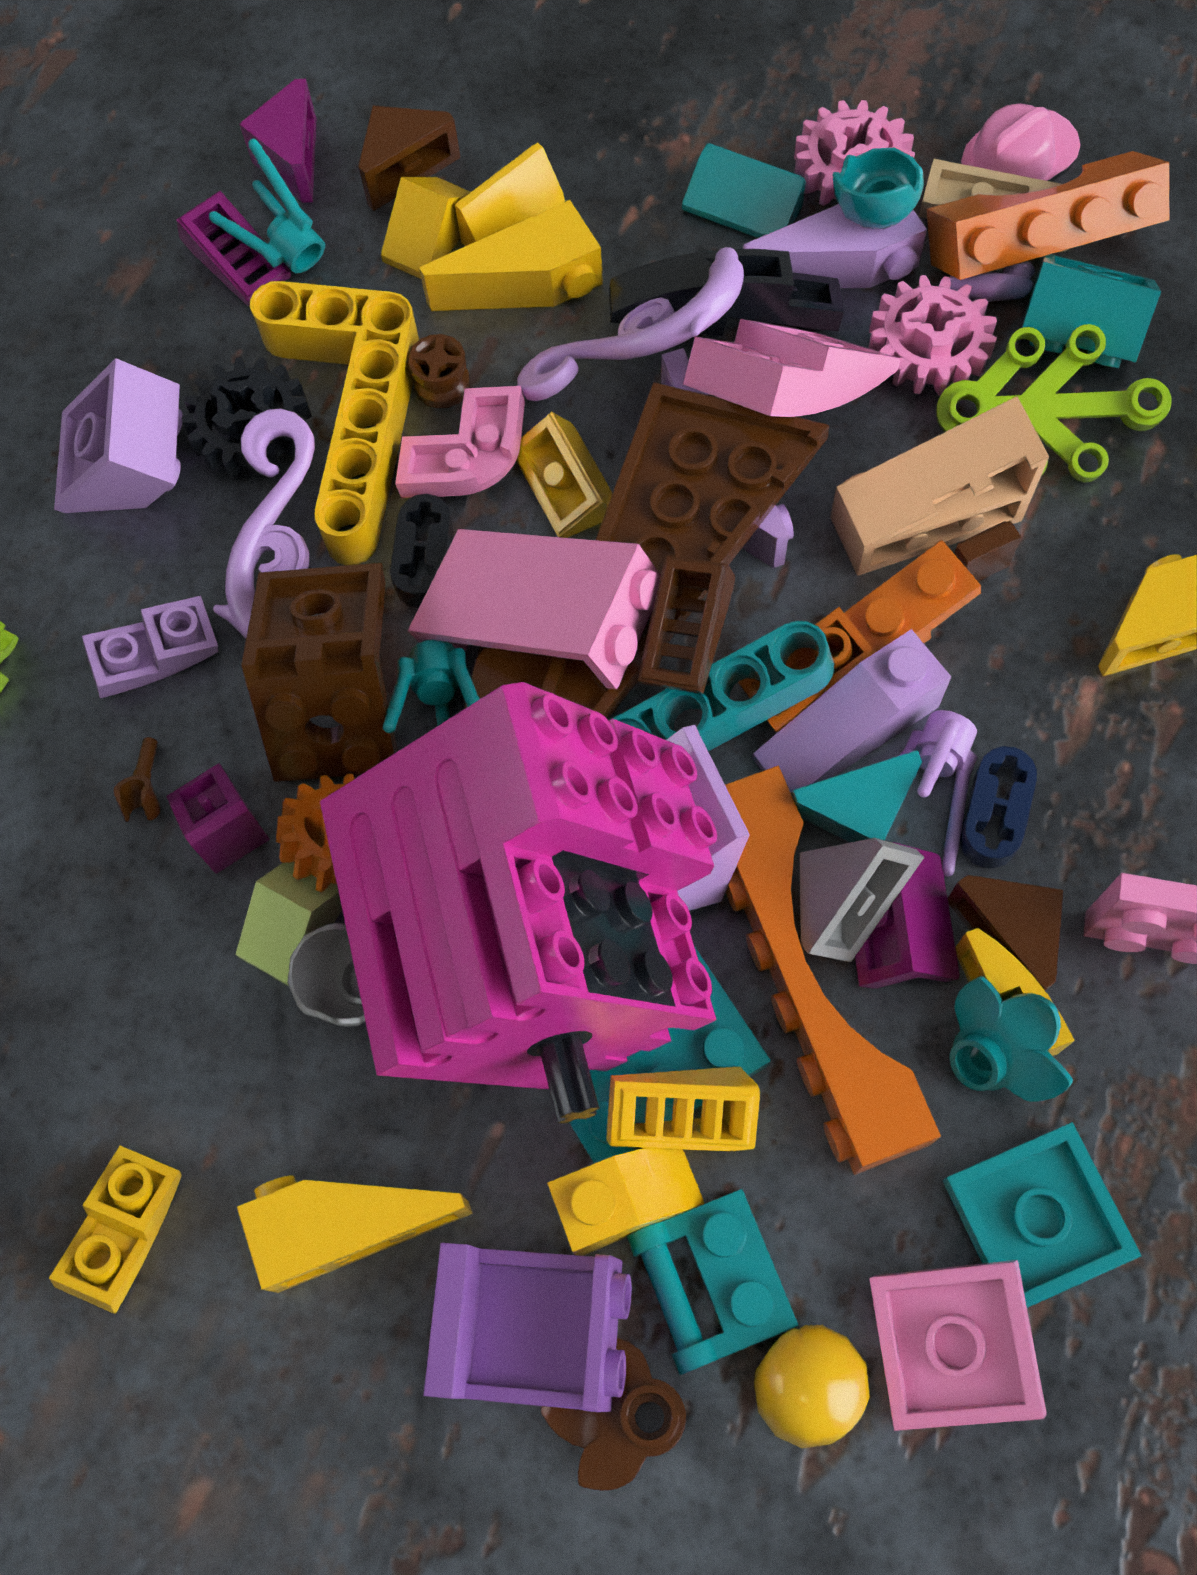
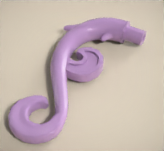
M728 247L720 249L715 255V261L710 266L706 284L694 298L678 311H674L667 299L661 297L652 299L639 305L624 317L618 328V336L576 341L550 347L540 352L524 366L517 378V386H521L524 397L529 401H540L559 393L575 378L579 371L578 364L574 359H633L667 350L692 337L698 336L718 321L731 308L740 294L744 279V269L738 260L737 252Z
M281 408L266 410L252 418L245 426L241 437V452L249 465L258 473L266 477H274L279 473V467L269 462L266 457V449L271 440L276 437L285 436L292 438L294 441V461L283 477L243 524L232 546L226 568L225 593L228 605H215L213 607L214 613L227 620L245 639L247 637L255 594L254 571L261 555L265 551L275 552L274 560L269 563L260 564L259 570L261 572L308 569L309 550L303 537L290 527L274 525V523L302 483L310 467L315 450V439L309 425L295 412Z

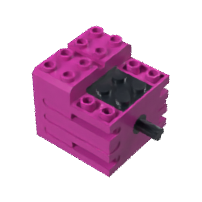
M519 682L498 687L320 801L377 1076L549 1089L558 1123H569L575 1119L592 1117L597 1114L596 1110L600 1109L589 1070L608 1071L627 1062V1057L641 1050L651 1051L671 1042L668 1028L694 1031L717 1020L710 999L712 994L711 980L705 967L698 960L690 934L692 927L691 915L685 902L679 897L677 892L711 874L714 863L709 846L716 843L717 831L708 813L694 803L689 784L697 780V769L693 759L682 746L612 718L608 721L605 716L597 711L525 682Z

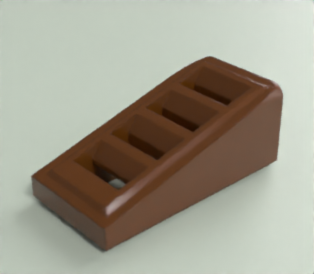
M665 555L637 680L640 684L699 694L704 693L736 577L728 564ZM684 587L708 591L706 600L681 597ZM676 611L703 614L702 622L700 624L674 620ZM670 633L698 637L696 647L670 644L667 641ZM666 656L693 661L691 672L659 668L662 657Z

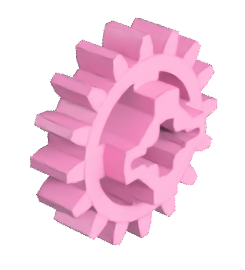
M844 100L838 102L837 112L833 114L824 107L819 108L817 122L806 119L803 122L802 135L796 137L794 173L805 178V193H811L816 190L821 191L819 204L823 206L832 199H836L832 174L833 172H839L840 174L847 155L858 156L873 148L895 147L914 158L915 152L912 151L913 134H902L905 121L902 118H898L889 122L886 119L888 108L885 106L879 108L875 113L868 111V103L865 100H861L857 110H850Z
M922 275L919 278L918 287L915 289L901 281L897 285L895 297L884 293L880 300L879 310L873 311L869 329L871 337L868 348L901 358L899 368L894 373L892 384L895 386L909 379L914 381L913 390L915 394H920L925 384H933L937 394L941 395L950 381L955 383L961 380H969L971 374L980 377L984 372L987 359L991 358L997 337L993 336L997 320L993 316H984L988 306L986 298L972 302L969 299L972 286L966 284L958 291L950 289L951 280L947 276L943 277L939 286H931L927 276Z

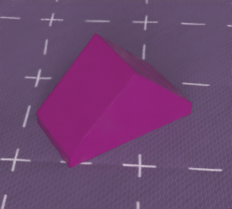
M306 78L294 79L239 123L252 163L262 170L248 146L249 140L253 138L258 140L265 153L269 156L292 195L302 203L313 202L317 122Z
M220 763L166 796L184 837L215 874L270 840Z

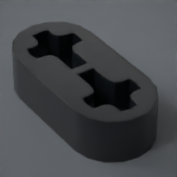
M416 495L406 500L400 507L396 520L390 565L391 580L399 599L405 604L417 608L420 607L453 541L454 533L450 511L445 502L434 495ZM424 517H433L435 523L430 524L428 527L427 540L420 541L416 526L422 525ZM418 560H424L428 576L423 577L421 585L413 586L409 578L415 577Z

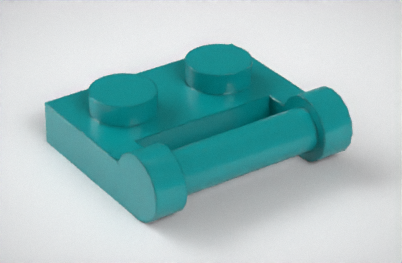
M743 1189L667 1220L639 1229L626 1236L633 1257L641 1255L678 1351L671 1354L679 1376L799 1326ZM683 1238L687 1240L723 1333L706 1340L703 1339L667 1247L668 1244Z

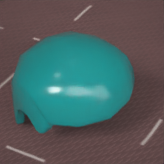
M895 147L873 148L858 156L847 155L840 174L839 172H833L832 174L835 197L845 218L864 228L886 229L905 219L917 205L924 186L922 167L919 166L912 156Z

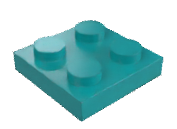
M1073 1122L942 1180L982 1264L1018 1260L1027 1308L1142 1256Z

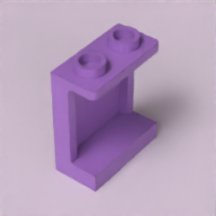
M440 1243L423 1396L579 1409L590 1412H612V1398L622 1396L626 1378L625 1351L616 1350L618 1319L628 1318L632 1295L630 1274L622 1273L623 1261L611 1255L596 1254L595 1257L481 1249L466 1244Z

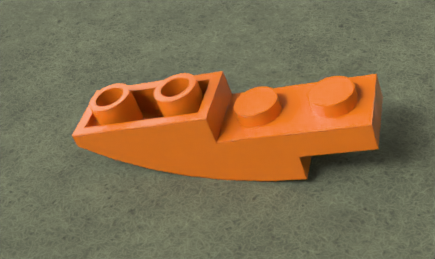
M940 540L847 611L843 612L838 607L815 624L826 636L834 661L833 676L828 685L818 693L769 718L767 722L776 733L779 732L860 662L911 629L923 643H926L931 639L932 629L981 594V584L945 542ZM812 648L797 649L790 654L786 666L797 670L808 668L816 661L818 652ZM746 678L738 682L750 699L756 695L760 688V681L756 679Z

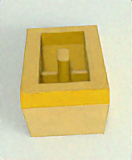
M401 177L381 251L382 262L421 279L419 267L449 254L459 241L460 232L455 204L471 191L438 177Z

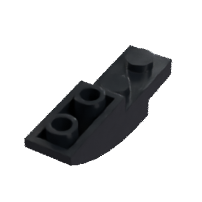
M734 249L744 269V279L740 294L731 308L718 321L699 335L722 336L727 317L791 325L808 331L816 329L838 331L844 315L838 278L792 272L789 251ZM719 250L694 252L665 258L636 267L611 278L609 286L610 322L620 324L624 317L636 307L660 297L669 300L674 311H678L694 298L706 284L710 266L715 261V255Z

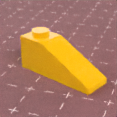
M571 200L419 267L426 303L431 311L554 307L572 298L583 297L594 288L603 285L601 247Z
M293 1175L280 1177L254 1189L256 1199L237 1206L261 1289L275 1293L282 1292L473 1214L469 1201L460 1193L302 1180L296 1183Z

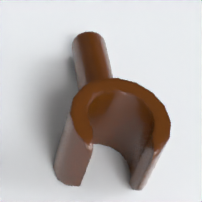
M146 737L142 741L137 765L132 776L121 780L114 787V796L125 822L130 820L132 811L141 806L148 821L157 818L161 811L151 784V771L158 741L151 737Z

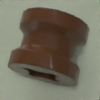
M431 334L421 338L412 346L408 355V362L414 379L415 392L419 400L427 406L437 409L450 408L459 404L463 400L464 388H470V376L466 368V355L461 343L452 336ZM442 371H448L447 375L439 377Z

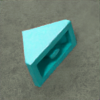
M918 750L795 789L791 795L802 819L848 842L870 838L885 840L922 764V760Z

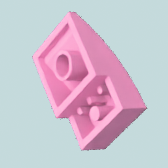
M740 319L734 342L702 337L694 338L683 385L768 416L795 417L830 410L859 398L894 374L899 368L901 358L814 331Z

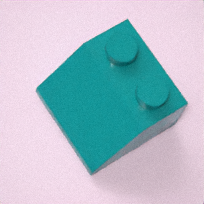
M1053 254L1046 255L1042 258L1021 328L1032 327L1037 329L1045 339L1044 350L1062 353L1067 340L1076 328L1085 324L1095 325L1105 334L1106 346L1094 363L1119 368L1122 359L1136 363L1161 290L1153 279ZM1084 336L1076 339L1077 348L1088 350L1087 354L1095 352V343L1092 339ZM1029 341V345L1034 346V344L1031 341Z

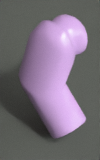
M1025 261L1004 267L1003 273L987 272L962 280L950 276V289L958 291L966 284L972 286L969 296L971 301L986 298L988 302L1022 299L1034 286L1031 278L1034 275L1035 268L1030 261Z

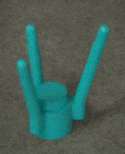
M252 138L249 140L248 146L288 212L285 211L260 180H255L252 183L253 189L276 217L267 229V236L270 239L269 243L264 242L216 211L209 213V220L260 253L273 268L284 262L294 273L305 272L319 261L325 250V242L311 228L313 220L300 208L258 140Z
M425 640L416 644L411 649L409 657H400L397 660V680L387 708L383 730L386 733H393L395 731L410 685L420 701L428 705H435L437 726L450 719L448 702L454 697L458 688L462 692L467 707L480 700L466 667L465 650L455 648L448 642Z

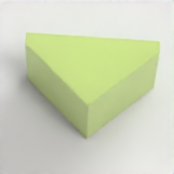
M294 862L282 863L256 881L236 955L240 959L289 986L287 982L290 956L304 935L322 926L334 923L342 911L337 884L330 883L323 892L316 891L317 877L310 875L300 880L293 877Z

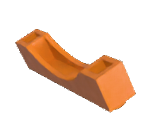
M779 765L725 784L750 834L726 889V895L735 912L744 909L753 932L746 934L748 948L753 961L760 972L769 969L779 992L771 995L772 1005L779 1024L785 1033L795 1031L804 1056L797 1058V1065L805 1087L811 1097L821 1094L831 1120L824 1122L823 1126L835 1158L839 1163L848 1160L854 1175L929 1147L941 1135L913 1071L880 1052L849 1026L825 997L805 960L795 928L791 894L794 856L804 822Z

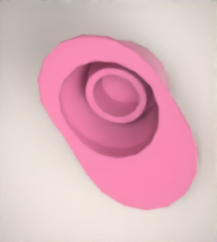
M1021 103L1011 104L995 111L987 119L982 129L965 146L961 164L1048 181L1067 169L1076 160L1081 144L1078 132L1070 121L1055 111Z

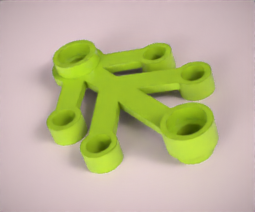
M1091 324L1081 325L1073 331L1067 340L1065 350L1022 395L996 396L1020 368L1033 366L1044 352L1045 339L1043 335L1035 328L1023 327L1012 334L1006 346V352L977 382L970 380L957 381L942 392L936 405V418L940 428L946 432L1018 396L1039 438L1068 464L1071 476L1080 482H1091L1096 480L1108 466L1109 458L1106 450L1097 443H1083L1058 419L1120 417L1122 422L1130 429L1146 431L1157 426L1167 416L1171 408L1172 398L1168 388L1162 382L1152 378L1137 380L1126 391L1056 394L1082 366L1095 362L1104 351L1106 346L1105 334L1099 327ZM1083 336L1092 339L1095 343V352L1090 354L1080 352L1076 347V339ZM1022 339L1031 341L1035 346V354L1031 356L1020 355L1016 351L1015 343ZM1143 392L1154 395L1157 400V408L1155 410L1143 409L1139 405L1138 395ZM961 400H970L976 405L977 414L970 418L962 417L956 410V404ZM1083 453L1093 455L1098 462L1097 470L1086 472L1081 469L1078 463L1079 455Z

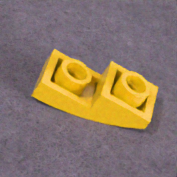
M120 1145L82 1205L88 1216L50 1275L49 1279L53 1286L116 1314L139 1273L165 1219L182 1176L180 1171Z

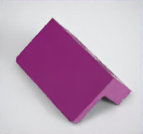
M914 848L924 856V859L855 955L860 987L878 989L918 977L942 982L959 979L960 973L942 861L938 854Z

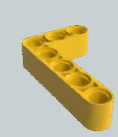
M286 281L266 283L254 291L250 299V309L267 351L281 358L349 365L316 502L315 521L332 559L343 565L361 564L374 555L379 543L414 381L409 368L408 355L412 346L419 340L412 306L408 299L401 294L389 291ZM366 474L359 479H352L357 475ZM355 524V526L350 530L338 531L346 525Z

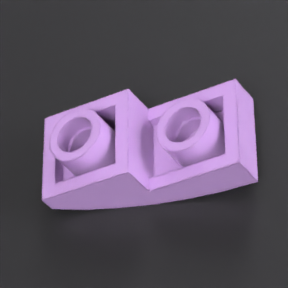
M197 596L141 609L142 622L82 636L84 649L99 697L104 698L148 685L183 671L217 653L218 644L202 597Z

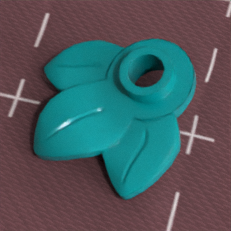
M983 976L973 979L959 991L955 1000L954 1010L961 1031L954 1039L949 1059L953 1073L962 1084L976 1091H994L1005 1087L1018 1097L1029 1102L1055 1098L1071 1086L1073 1082L1072 1077L1048 1051L1057 1041L1061 1027L1058 1010L1052 1001L1033 993L1017 994L1003 1001L999 992Z

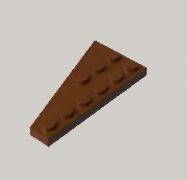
M653 382L596 540L639 544L660 574L665 555L726 563L729 565L828 439L829 425L799 417L768 416L721 398ZM684 587L681 597L702 600L708 591ZM677 610L674 620L685 621L692 612ZM652 613L637 644L636 655L627 666L617 690L606 688L583 660L554 656L541 689L597 711L608 720L638 682ZM675 633L669 634L667 643L671 640Z

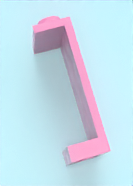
M458 529L408 632L419 643L425 640L444 641L452 644L455 648H462L465 651L468 645L583 660L606 688L617 690L627 666L636 655L637 644L654 608L661 574L639 544Z

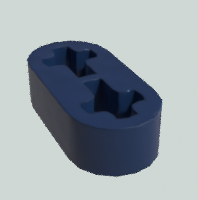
M1002 746L992 749L983 757L973 777L962 824L960 846L964 855L972 863L982 868L1004 866L1019 850L1025 836L1037 782V769L1033 760L1024 751L1015 747ZM1000 767L1011 769V779L1015 781L1005 799L996 797L999 778L995 775ZM992 815L1001 817L997 832L1000 838L1005 839L999 843L996 849L986 847L985 836L977 833L983 832Z

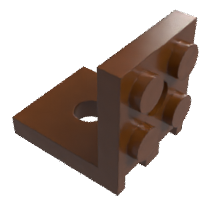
M382 563L258 573L241 667L274 782L317 779L323 775L342 777L346 773L362 775L398 752L394 732L386 733L383 730L388 700L379 660L386 585ZM316 716H330L340 725L332 728H323L312 723L310 719Z

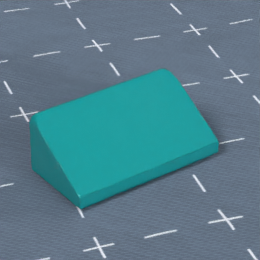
M707 143L700 154L683 199L682 210L760 238L794 223L803 207L806 181L800 175Z

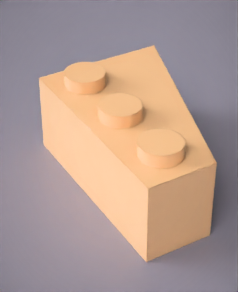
M1017 396L866 472L856 474L844 483L836 486L830 518L857 576L922 555L940 540H943L949 546L964 541L1001 522L1011 521L1013 524L1021 522L1047 464L1049 455Z

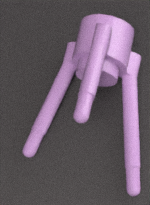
M939 710L929 715L923 731H912L900 755L916 750L919 752L922 760L920 767L925 770L917 790L920 797L925 798L930 795L938 777H950L956 772L942 862L944 876L950 877L954 873L959 850L970 775L978 758L970 750L977 735V729L964 716L952 711Z

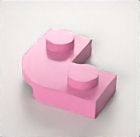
M521 386L464 388L459 434L402 437L395 482L400 497L412 498L422 494L437 497L470 495L493 486L505 477L514 466L520 451L525 407Z

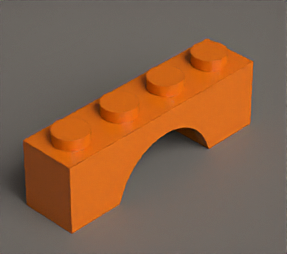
M1130 151L1082 165L1081 175L1053 188L1015 195L977 194L927 208L931 265L962 280L1168 221L1169 162Z

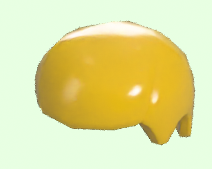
M804 1325L800 1329L792 1328L781 1335L769 1349L755 1372L754 1387L758 1413L776 1437L800 1448L829 1445L844 1437L858 1423L870 1398L866 1362L848 1337L824 1325Z

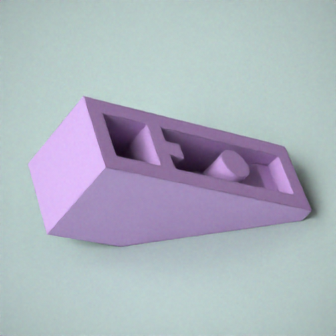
M839 204L750 241L743 245V249L789 251L792 272L838 278L840 288H871L889 279H901L913 271V269L919 267L927 228L914 210L900 223L886 229L864 228L845 218Z
M911 629L855 666L752 754V759L761 771L779 765L791 793L795 789L832 778L939 708L951 676Z

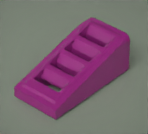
M218 191L176 219L179 239L197 259L247 306H250V299L254 291L261 285L273 281H286L291 277V271L284 263L273 268L260 253L227 232L210 242L207 237L221 229L209 220V213L211 211L218 212L263 240L221 191ZM235 240L240 243L239 246L224 256L219 252ZM249 253L255 257L237 270L231 266ZM262 266L270 271L251 285H248L244 280Z

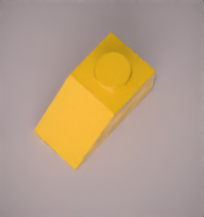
M1173 554L1163 557L1147 567L1145 575L1132 594L1098 665L1103 677L1197 649V555L1182 559L1181 555Z
M642 1148L612 1156L547 1182L572 1252L578 1256L586 1255L623 1240L627 1235L639 1229L667 1220L705 1204L683 1149Z

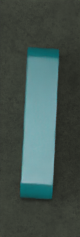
M793 621L784 624L713 663L703 694L667 688L613 719L667 740L676 733L674 731V723L678 715L685 710L699 709L702 711V719L696 728L707 750L710 751L818 693L827 686L833 676L834 661L826 636L818 626L808 621ZM812 648L818 652L816 661L808 668L797 670L786 666L790 654L797 649ZM750 678L760 681V688L751 699L746 701L730 699V691L740 680Z

